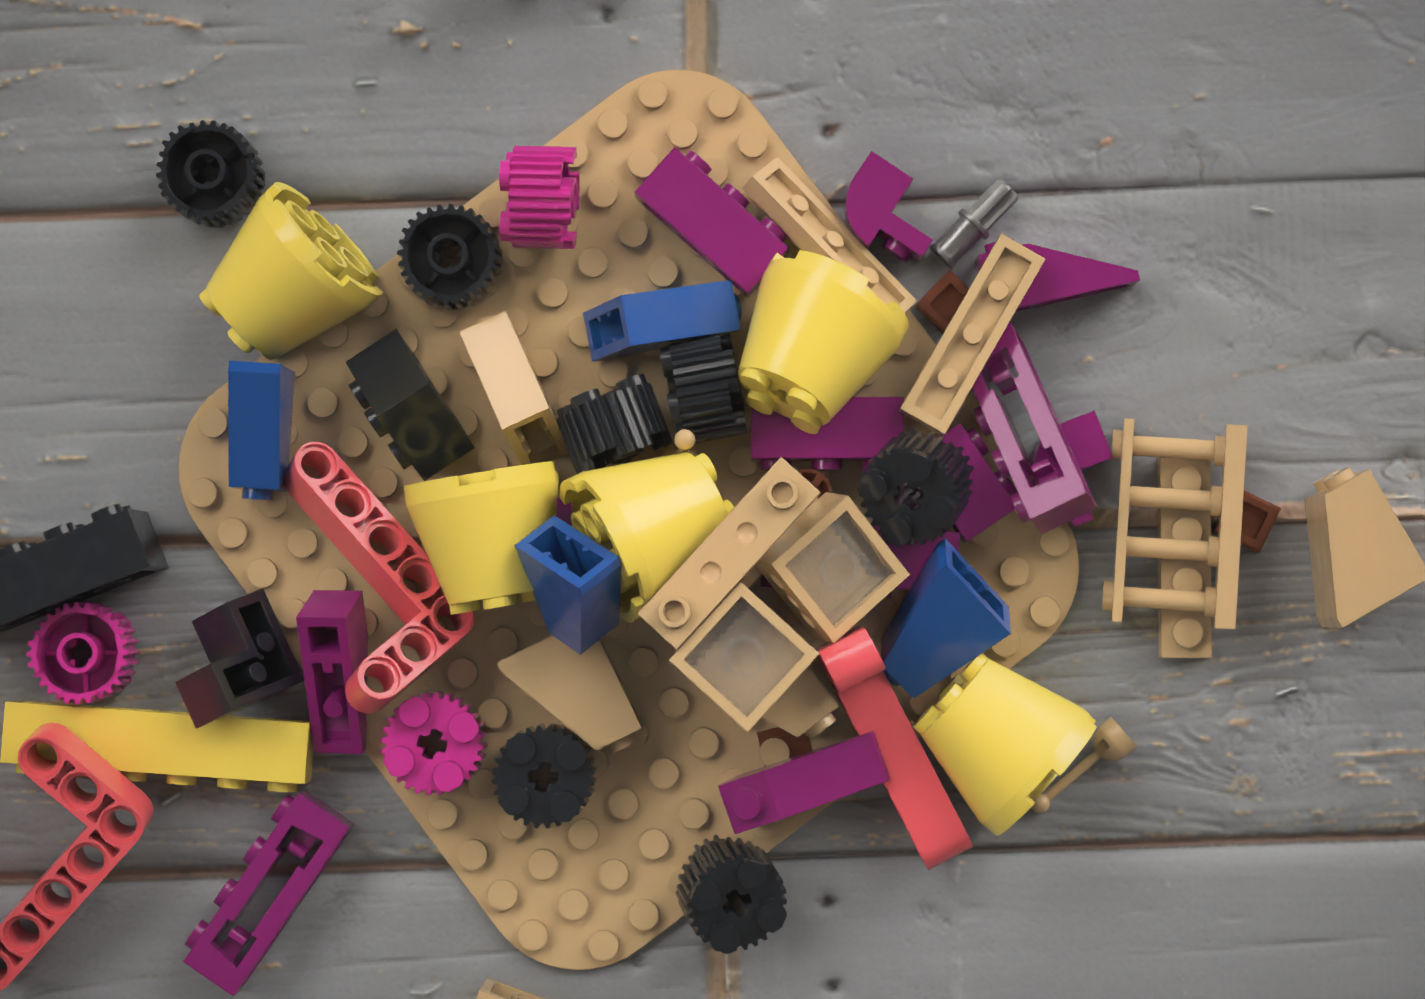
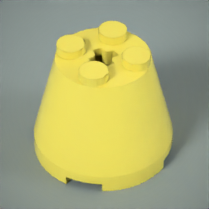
M275 182L258 199L206 288L199 295L202 303L212 313L222 316L232 327L227 333L235 345L248 354L256 348L269 360L286 354L368 308L383 293L376 285L374 287L372 285L379 277L375 269L336 223L332 226L318 212L314 210L309 212L306 209L311 204L309 199L296 189L281 182Z
M802 250L798 252L795 259L784 258L776 253L762 276L738 370V379L748 391L745 398L746 403L763 414L771 415L775 411L790 418L791 422L800 430L809 434H817L821 426L829 423L897 351L909 329L906 314L898 303L889 302L886 305L874 292L868 289L866 285L870 280L869 278L838 261Z
M682 452L584 471L562 481L560 485V499L564 505L571 503L573 514H571L572 527L620 558L622 564L620 605L622 607H620L619 617L626 622L631 623L641 618L638 615L640 610L735 508L729 500H722L714 484L717 481L715 468L711 460L704 453L694 457L688 452Z
M549 461L505 467L404 486L406 508L447 599L451 615L481 610L479 600H482L484 610L519 603L518 593H521L522 603L536 601L533 594L534 589L526 576L514 545L552 516H556L559 479L558 473L555 471L554 462Z
M982 653L971 660L961 672L965 680L959 674H956L938 694L940 700L935 706L931 705L924 712L913 728L921 735L979 822L994 835L999 836L1014 825L1034 805L1035 802L1033 800L1051 784L1057 775H1062L1086 745L1097 726L1094 725L1096 720L1081 706L998 664Z

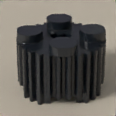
M204 120L200 121L199 126H196L193 122L189 123V127L186 128L179 125L177 134L170 132V141L163 140L162 144L165 148L164 151L159 153L163 160L156 164L161 169V172L156 173V177L162 181L158 184L162 190L160 194L168 201L167 203L186 219L192 220L198 225L202 223L206 227L222 228L227 224L232 225V219L234 218L238 221L242 220L241 214L243 212L249 215L251 212L249 206H255V197H261V191L265 187V171L260 167L263 162L257 156L259 153L252 144L233 126L229 127L225 123H222L220 126L213 120L210 125ZM210 165L214 169L220 167L218 171L219 176L212 183L207 181L201 184L206 178L201 174L206 166Z
M440 204L437 205L436 211H433L430 207L427 208V213L425 214L418 211L416 213V220H408L410 224L409 229H402L405 237L399 240V244L403 249L397 251V255L402 259L398 262V266L403 270L401 275L406 280L407 286L428 305L434 304L438 309H442L445 306L449 311L464 310L468 305L473 307L474 300L476 299L482 302V294L490 295V285H497L498 282L495 276H501L502 272L500 269L503 265L502 249L499 246L500 242L490 224L484 220L481 214L476 215L472 208L466 211L464 206L461 205L457 210L453 204H449L447 209H444ZM456 246L461 248L458 254L461 259L460 263L453 268L450 265L447 269L441 268L444 261L439 255L440 252L446 247L451 251Z
M730 334L670 344L668 347L659 348L664 377L667 378L669 389L667 394L668 406L676 433L682 429L690 430L695 436V443L748 433L745 420L746 413L737 368L734 363L735 355Z
M637 374L616 383L617 389L609 391L602 396L598 389L583 392L570 399L571 404L556 411L558 415L556 422L576 474L594 468L599 469L629 463L632 458L644 453L643 448L652 446L653 450L656 451L673 442L652 385L647 383L644 374Z
M913 428L907 433L903 431L897 437L891 438L869 462L860 477L857 489L859 496L864 499L861 502V507L868 510L864 515L872 517L871 525H878L880 527L879 533L882 534L883 539L887 543L900 547L908 542L911 546L917 541L920 545H924L927 540L934 542L938 536L942 537L960 517L969 503L968 498L972 494V490L969 488L973 484V480L969 479L974 470L973 466L967 465L970 457L962 455L964 450L962 446L957 448L952 442L945 444L943 443L944 437L940 436L938 439H935L931 432L924 436L922 431L916 432Z
M544 723L537 725L536 730L533 726H529L526 728V733L521 730L514 737L509 738L506 745L499 750L502 754L495 758V762L499 765L492 768V772L497 774V777L492 780V784L498 785L494 794L499 795L498 803L509 815H514L515 821L520 818L524 819L523 825L525 826L530 822L534 823V828H539L544 823L547 829L552 826L553 822L557 827L561 826L563 822L571 821L573 817L582 811L581 806L585 807L589 802L587 797H591L594 789L591 787L597 781V778L592 776L597 771V767L591 766L594 762V757H588L587 753L590 751V748L582 746L583 739H574L575 733L573 731L569 734L566 733L565 726L560 727L558 730L555 724H550L546 728ZM542 762L552 764L550 772H558V782H550L547 789L537 786L538 780L532 779V770H538Z
M714 835L713 841H709L707 838L703 839L704 845H694L695 851L688 857L690 863L683 864L682 866L685 873L678 876L681 883L677 884V891L675 893L680 907L697 936L700 935L704 943L709 941L715 951L729 954L737 951L739 946H742L744 950L748 949V944L750 943L757 946L760 938L764 941L768 939L766 935L768 932L774 933L782 928L787 913L783 905L787 904V899L784 896L787 892L783 885V879L766 852L759 846L754 847L751 841L748 840L744 843L741 838H737L733 842L731 837L719 839L718 835Z

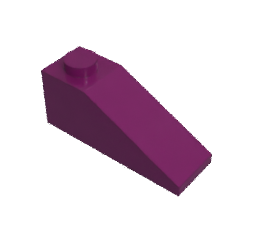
M996 242L984 245L986 253L979 254L974 260L977 274ZM1023 244L1024 247L1045 258V261L1015 312L1134 286L1140 281L1138 270L1041 246Z
M313 590L296 616L314 753L363 754L366 750V714L355 710L349 704L345 695L347 680L364 659L368 657V631L363 591ZM364 676V681H365L366 685H367V676Z
M871 731L737 775L718 785L734 834H738L890 780V776L875 733Z

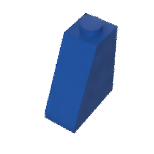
M727 280L620 295L583 312L591 359L592 362L659 350V348L668 347L674 343L734 333L741 330L739 321L742 309L740 300L733 291L732 281Z
M229 360L228 478L229 487L243 489L242 499L273 501V491L287 492L284 487V476L289 465L295 372L282 364Z
M555 515L514 545L526 576L534 589L533 594L548 632L581 655L619 625L622 564L617 555Z
M946 538L934 548L881 637V659L886 667V670L883 671L892 685L896 687L901 685L913 699L1011 634L1009 606Z

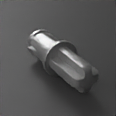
M996 180L967 211L961 209L958 212L960 218L930 246V250L947 267L953 269L956 266L955 264L981 238L986 240L990 236L988 230L1017 202L1018 196L1015 191L1004 181Z

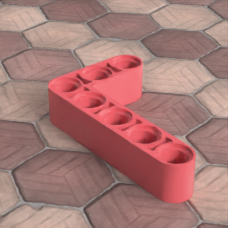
M309 442L301 446L287 466L284 476V487L289 495L405 624L403 628L365 658L346 682L345 695L349 704L358 712L365 714L376 713L386 707L457 646L474 626L475 613L470 611L450 614L447 599L424 550L331 447L321 442ZM302 465L315 468L320 474L321 479H314L306 475ZM335 503H343L349 506L354 513V517H348L340 513ZM369 540L382 543L387 549L388 555L375 552L370 546ZM403 578H410L416 581L421 588V593L409 590L404 584ZM442 615L450 619L454 624L455 631L444 629L438 622L437 616ZM401 646H410L416 650L420 662L407 659L402 653ZM364 676H372L379 680L383 686V693H377L369 689L364 681Z
M857 626L846 632L835 643L826 642L815 648L820 653L817 657L857 735L874 731L890 776V780L884 782L883 785L927 869L930 870L972 848L973 844L883 672L886 670V667L866 629Z
M50 722L42 724L35 729L18 751V763L20 769L28 778L84 823L86 827L1 921L0 957L5 961L7 968H0V991L16 978L136 844L153 818L154 807L146 793L72 731L59 723ZM37 743H47L52 746L56 751L57 760L53 761L43 758L38 752ZM85 776L90 778L96 784L97 792L87 793L81 790L77 785L76 777ZM123 809L131 812L136 819L137 825L127 826L121 823L116 817L115 810ZM93 846L99 849L103 854L104 861L95 862L90 860L85 855L83 847ZM58 882L64 884L70 890L72 897L64 898L57 895L53 891L51 883ZM24 918L33 921L38 926L39 933H29L24 930L19 919Z

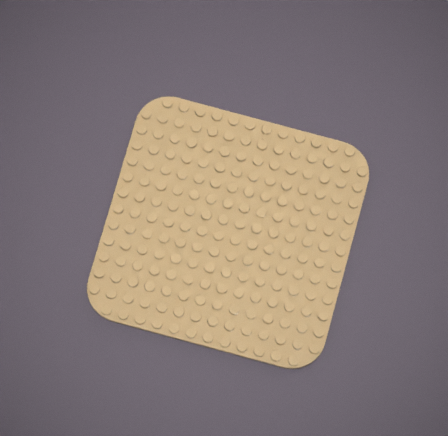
M691 70L654 72L627 83L543 145L577 147V158H575L574 164H569L570 172H579L580 175L579 210L576 211V217L571 218V225H568V231L577 232L574 249L513 248L511 242L501 241L499 233L501 211H506L507 202H509V191H500L498 179L463 205L466 211L472 208L476 215L481 214L484 220L493 229L500 242L499 246L502 249L503 265L500 269L502 272L501 276H495L498 283L496 286L490 285V295L482 294V302L476 299L474 300L473 307L468 305L464 310L449 311L445 306L442 309H438L434 304L428 305L405 283L406 280L401 275L403 270L398 266V262L402 259L396 255L376 270L379 277L372 285L373 287L376 285L383 293L368 308L278 358L269 360L261 356L255 362L282 364L295 372L289 463L302 445L309 442L327 444L341 457L426 553L406 508L404 486L424 482V480L413 465L405 470L402 468L388 447V444L394 441L389 433L380 438L364 414L366 410L360 405L348 386L355 381V378L346 361L395 329L398 330L418 358L435 388L457 417L475 447L426 481L518 466L521 463L499 424L460 335V331L471 327L480 318L495 316L506 311L518 334L556 419L558 418L556 411L571 404L570 399L592 389H598L602 396L609 391L617 389L616 383L637 374H644L647 383L652 385L671 438L675 442L676 432L671 421L667 394L669 389L667 378L664 377L660 349L592 362L583 312L620 295L727 280L638 202L634 193L636 189L674 147L684 155L689 150H692L711 167L712 171L708 176L721 188L729 183L750 202L745 209L759 222L765 216L772 220L767 213L763 212L756 205L755 201L742 187L753 175L778 157L847 228L759 110L743 93L729 83L706 73ZM787 235L783 243L789 249L788 254L784 258L795 259L798 252L802 249L798 248ZM456 246L453 251L448 247L444 248L439 254L444 261L441 268L447 269L449 265L452 268L457 266L461 261L458 256L461 248ZM760 285L749 298L745 297L733 286V291L738 296L742 309L739 321L741 330L730 334L737 373ZM910 310L905 313L909 329L899 348L853 397H904L905 401L936 347L934 341ZM228 382L217 389L206 399L193 416L181 445L179 482L181 493L191 518L247 594L264 589L292 654L302 668L296 616L313 590L363 591L369 656L403 628L405 624L288 492L273 491V501L242 499L243 489L229 487ZM741 383L748 433L694 443L700 454H706L715 468L717 481L714 484L722 500H729L734 507L768 472L767 470H761V461H751V407L745 401L748 391ZM971 392L965 398L947 432L959 423L965 431L973 427L989 450V453L983 457L992 471L996 473L999 470L991 452L999 448L993 434L985 436L973 413V409L980 406V404ZM904 415L905 433L914 428L916 432L922 431L924 436H927L929 432L933 433L935 439L941 436ZM652 446L643 448L644 453L632 458L631 462L661 457L667 446L656 451L653 450ZM569 453L552 461L554 462L555 471L558 473V496H560L559 491L562 481L577 475ZM792 461V467L797 471L804 468L812 469V461ZM842 461V470H817L823 473L830 481L833 493L848 495L863 515L868 511L867 508L861 507V502L864 499L859 496L857 489L860 477L864 472L862 470V461ZM302 465L306 475L314 479H321L320 474L315 468ZM1009 477L1010 481L1012 482V484L1014 485V487H1015V489H1016V486H1015V484H1014V482H1013V480H1012V477ZM335 503L340 513L348 517H354V513L349 506L343 503ZM1016 509L969 541L963 543L960 539L959 542L960 555L1009 606L1011 634L983 652L987 658L1008 669H1011L1040 647L1059 628L1072 605L1079 576L1077 545L1068 522L1042 534L1031 520L1023 523ZM864 515V517L871 524V522L873 521L872 517H866ZM953 527L947 530L949 532H955ZM369 540L370 546L375 552L388 555L387 549L382 543ZM403 578L404 584L409 590L421 593V588L416 581L410 578ZM761 578L750 589L814 649L828 642L812 637L774 588L760 587ZM892 590V598L881 600L851 628L853 629L857 626L864 627L880 657L881 637L909 590ZM518 593L519 603L484 610L483 602L479 600L481 610L474 611V626L457 646L382 710L366 714L365 752L497 929L515 948L528 957L549 966L572 970L604 967L627 958L685 915L678 903L679 900L675 891H677V884L681 883L678 878L679 874L685 873L682 866L683 864L690 863L688 857L695 851L694 845L702 846L704 845L703 839L707 838L709 841H713L714 835H718L719 839L731 837L733 842L737 838H741L744 843L749 840L754 847L759 846L767 853L836 801L834 800L782 820L734 834L718 785L737 775L788 759L789 748L779 738L767 739L762 743L761 747L759 745L757 732L778 726L760 718L750 731L746 732L669 661L678 650L643 618L629 623L619 617V625L602 637L601 640L643 725L642 729L634 732L638 741L613 754H610L607 746L595 750L583 741L582 746L590 748V751L587 753L588 757H594V762L591 766L597 767V771L592 776L597 778L594 786H591L594 792L591 797H587L589 802L585 807L581 806L582 811L573 817L571 821L563 822L558 827L553 822L552 826L547 829L544 823L539 828H534L533 822L525 826L523 825L524 819L520 818L515 821L514 815L507 814L498 803L499 795L494 794L498 785L492 784V780L497 777V774L492 772V768L499 765L495 762V758L502 754L499 751L500 748L506 745L507 740L514 737L517 732L522 730L526 733V728L529 726H533L536 730L537 725L544 723L546 728L550 724H555L557 730L565 726L566 733L568 734L572 730L504 675L496 663L552 636L548 632L537 601L522 603L521 593ZM442 615L437 616L438 622L444 629L455 631L454 624L450 619ZM401 646L402 653L407 659L420 662L416 650L410 646ZM816 657L809 667L839 707L831 712L836 721L821 733L811 738L807 732H804L810 738L812 751L858 736L818 657ZM970 662L914 699L901 685L896 687L890 683L912 728L931 705H936L940 700L938 694L956 674H959L965 680L961 672ZM367 676V687L374 692L383 693V686L380 681L375 677ZM438 691H444V695L454 693L455 699L459 697L465 698L464 705L471 704L472 708L470 711L472 713H479L477 721L484 722V726L480 728L481 732H487V736L483 738V741L488 743V747L482 750L486 757L479 761L482 766L477 771H473L475 774L473 778L466 780L467 783L460 788L457 787L454 791L445 792L442 795H437L435 792L429 796L426 795L425 790L417 794L415 793V787L406 789L405 781L398 783L396 781L397 777L389 774L383 762L385 754H381V750L386 748V744L381 742V738L387 736L382 730L383 727L390 725L387 721L388 717L395 715L393 710L400 707L403 701L411 699L415 695L421 694L422 696L426 692L434 694ZM913 728L917 737H921V735ZM437 729L431 735L423 737V746H428L426 751L433 756L437 751H446L447 741L440 740L443 733ZM575 734L574 739L578 740L580 737ZM542 762L538 770H532V779L538 780L537 786L547 789L550 782H558V772H550L552 764Z

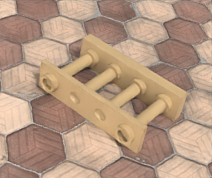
M1124 418L1123 430L1113 429L1111 453L1113 458L1111 460H1121L1114 581L1104 580L1102 610L1112 611L1111 621L1122 622L1123 607L1204 612V617L1213 618L1212 628H1236L1248 425L1227 424L1224 428V436L1215 435L1214 440L1133 436L1134 419ZM1132 456L1213 460V466H1222L1221 486H1212L1211 491L1130 486ZM1129 506L1210 511V516L1219 517L1218 537L1209 536L1208 541L1127 536ZM1126 556L1207 561V567H1216L1215 587H1206L1205 592L1124 587Z
M780 457L640 610L638 615L678 650L740 582L750 590L760 580L763 574L756 567V564L802 513L818 500L817 497L821 492L786 460Z

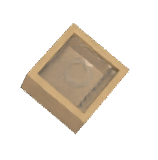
M829 492L823 494L805 510L756 564V567L811 636L831 643H835L910 575L850 497Z
M740 582L669 661L746 732H749L820 653Z

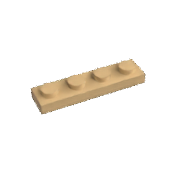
M778 157L753 175L742 187L755 201L756 205L772 218L798 248L831 258L870 279L866 287L874 292L886 305L889 302H896L906 313L917 302L900 282Z
M1001 233L899 412L937 434L945 435L1044 263L1045 258Z
M1158 457L1157 488L1211 491L1210 460ZM1158 508V538L1208 541L1209 536H1211L1210 511ZM1158 558V589L1205 592L1206 587H1211V567H1207V561ZM1158 609L1160 658H1212V618L1204 617V612Z

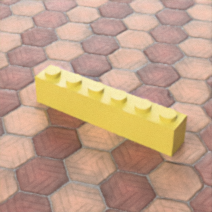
M24 700L5 702L0 763L16 764L15 773L24 774L18 763V751L22 744L39 726L52 722L67 727L126 778L134 782L147 781V773L167 774L166 783L197 785V777L217 778L216 787L247 789L248 780L267 781L268 791L297 792L298 784H306L312 780L314 746L310 721L228 715L196 729L189 712ZM37 743L38 752L43 758L53 761L57 760L56 751L52 746L47 743ZM78 776L77 778H88V777Z

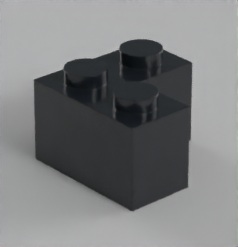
M397 329L346 361L355 378V381L348 385L360 405L366 410L364 414L381 438L389 433L394 441L389 443L388 447L404 470L413 465L421 478L426 481L475 448L461 423L437 391L422 364Z
M261 589L228 601L191 621L210 664L175 683L197 729L267 700L305 680L265 591Z

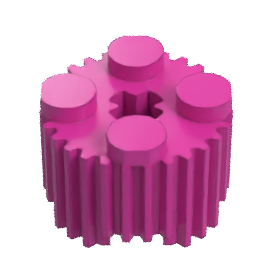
M515 145L513 152H507L506 160L500 161L499 170L500 191H509V202H507L506 211H501L499 233L501 241L511 242L513 248H575L577 232L568 231V225H571V218H575L576 211L579 210L580 175L579 172H570L569 164H574V160L577 158V147Z
M75 602L63 604V607L55 608L56 613L46 614L47 620L38 623L41 629L33 631L34 639L27 641L31 651L26 652V656L31 657L32 660L27 663V666L34 668V678L40 677L42 679L39 683L40 687L48 686L46 693L49 695L56 694V699L64 700V703L67 704L93 703L114 697L113 693L123 691L132 681V675L136 673L132 667L139 664V660L135 659V655L140 653V650L135 648V644L139 642V639L132 637L136 631L132 628L131 621L121 612H112L113 607L103 606L102 603ZM86 640L88 646L92 648V658L87 660L86 666H83L84 659H76L75 650L76 648L83 647Z
M438 691L434 694L426 692L422 696L421 694L415 695L411 699L403 701L400 707L393 710L395 715L388 717L387 721L390 725L383 727L382 730L387 736L381 738V742L386 744V748L381 750V754H385L383 762L389 774L397 777L396 781L398 783L405 781L406 789L415 787V793L417 794L425 790L426 795L429 796L435 792L437 795H442L445 792L454 791L457 787L460 788L467 783L466 780L473 778L475 775L473 771L481 768L482 764L479 761L486 757L482 750L488 747V743L483 741V738L487 736V732H481L480 728L484 726V722L477 721L479 713H472L470 711L472 708L471 704L464 705L465 698L459 697L455 699L454 693L444 695V691ZM437 729L443 733L440 740L447 741L446 751L439 750L433 756L426 751L428 746H423V737L431 735Z

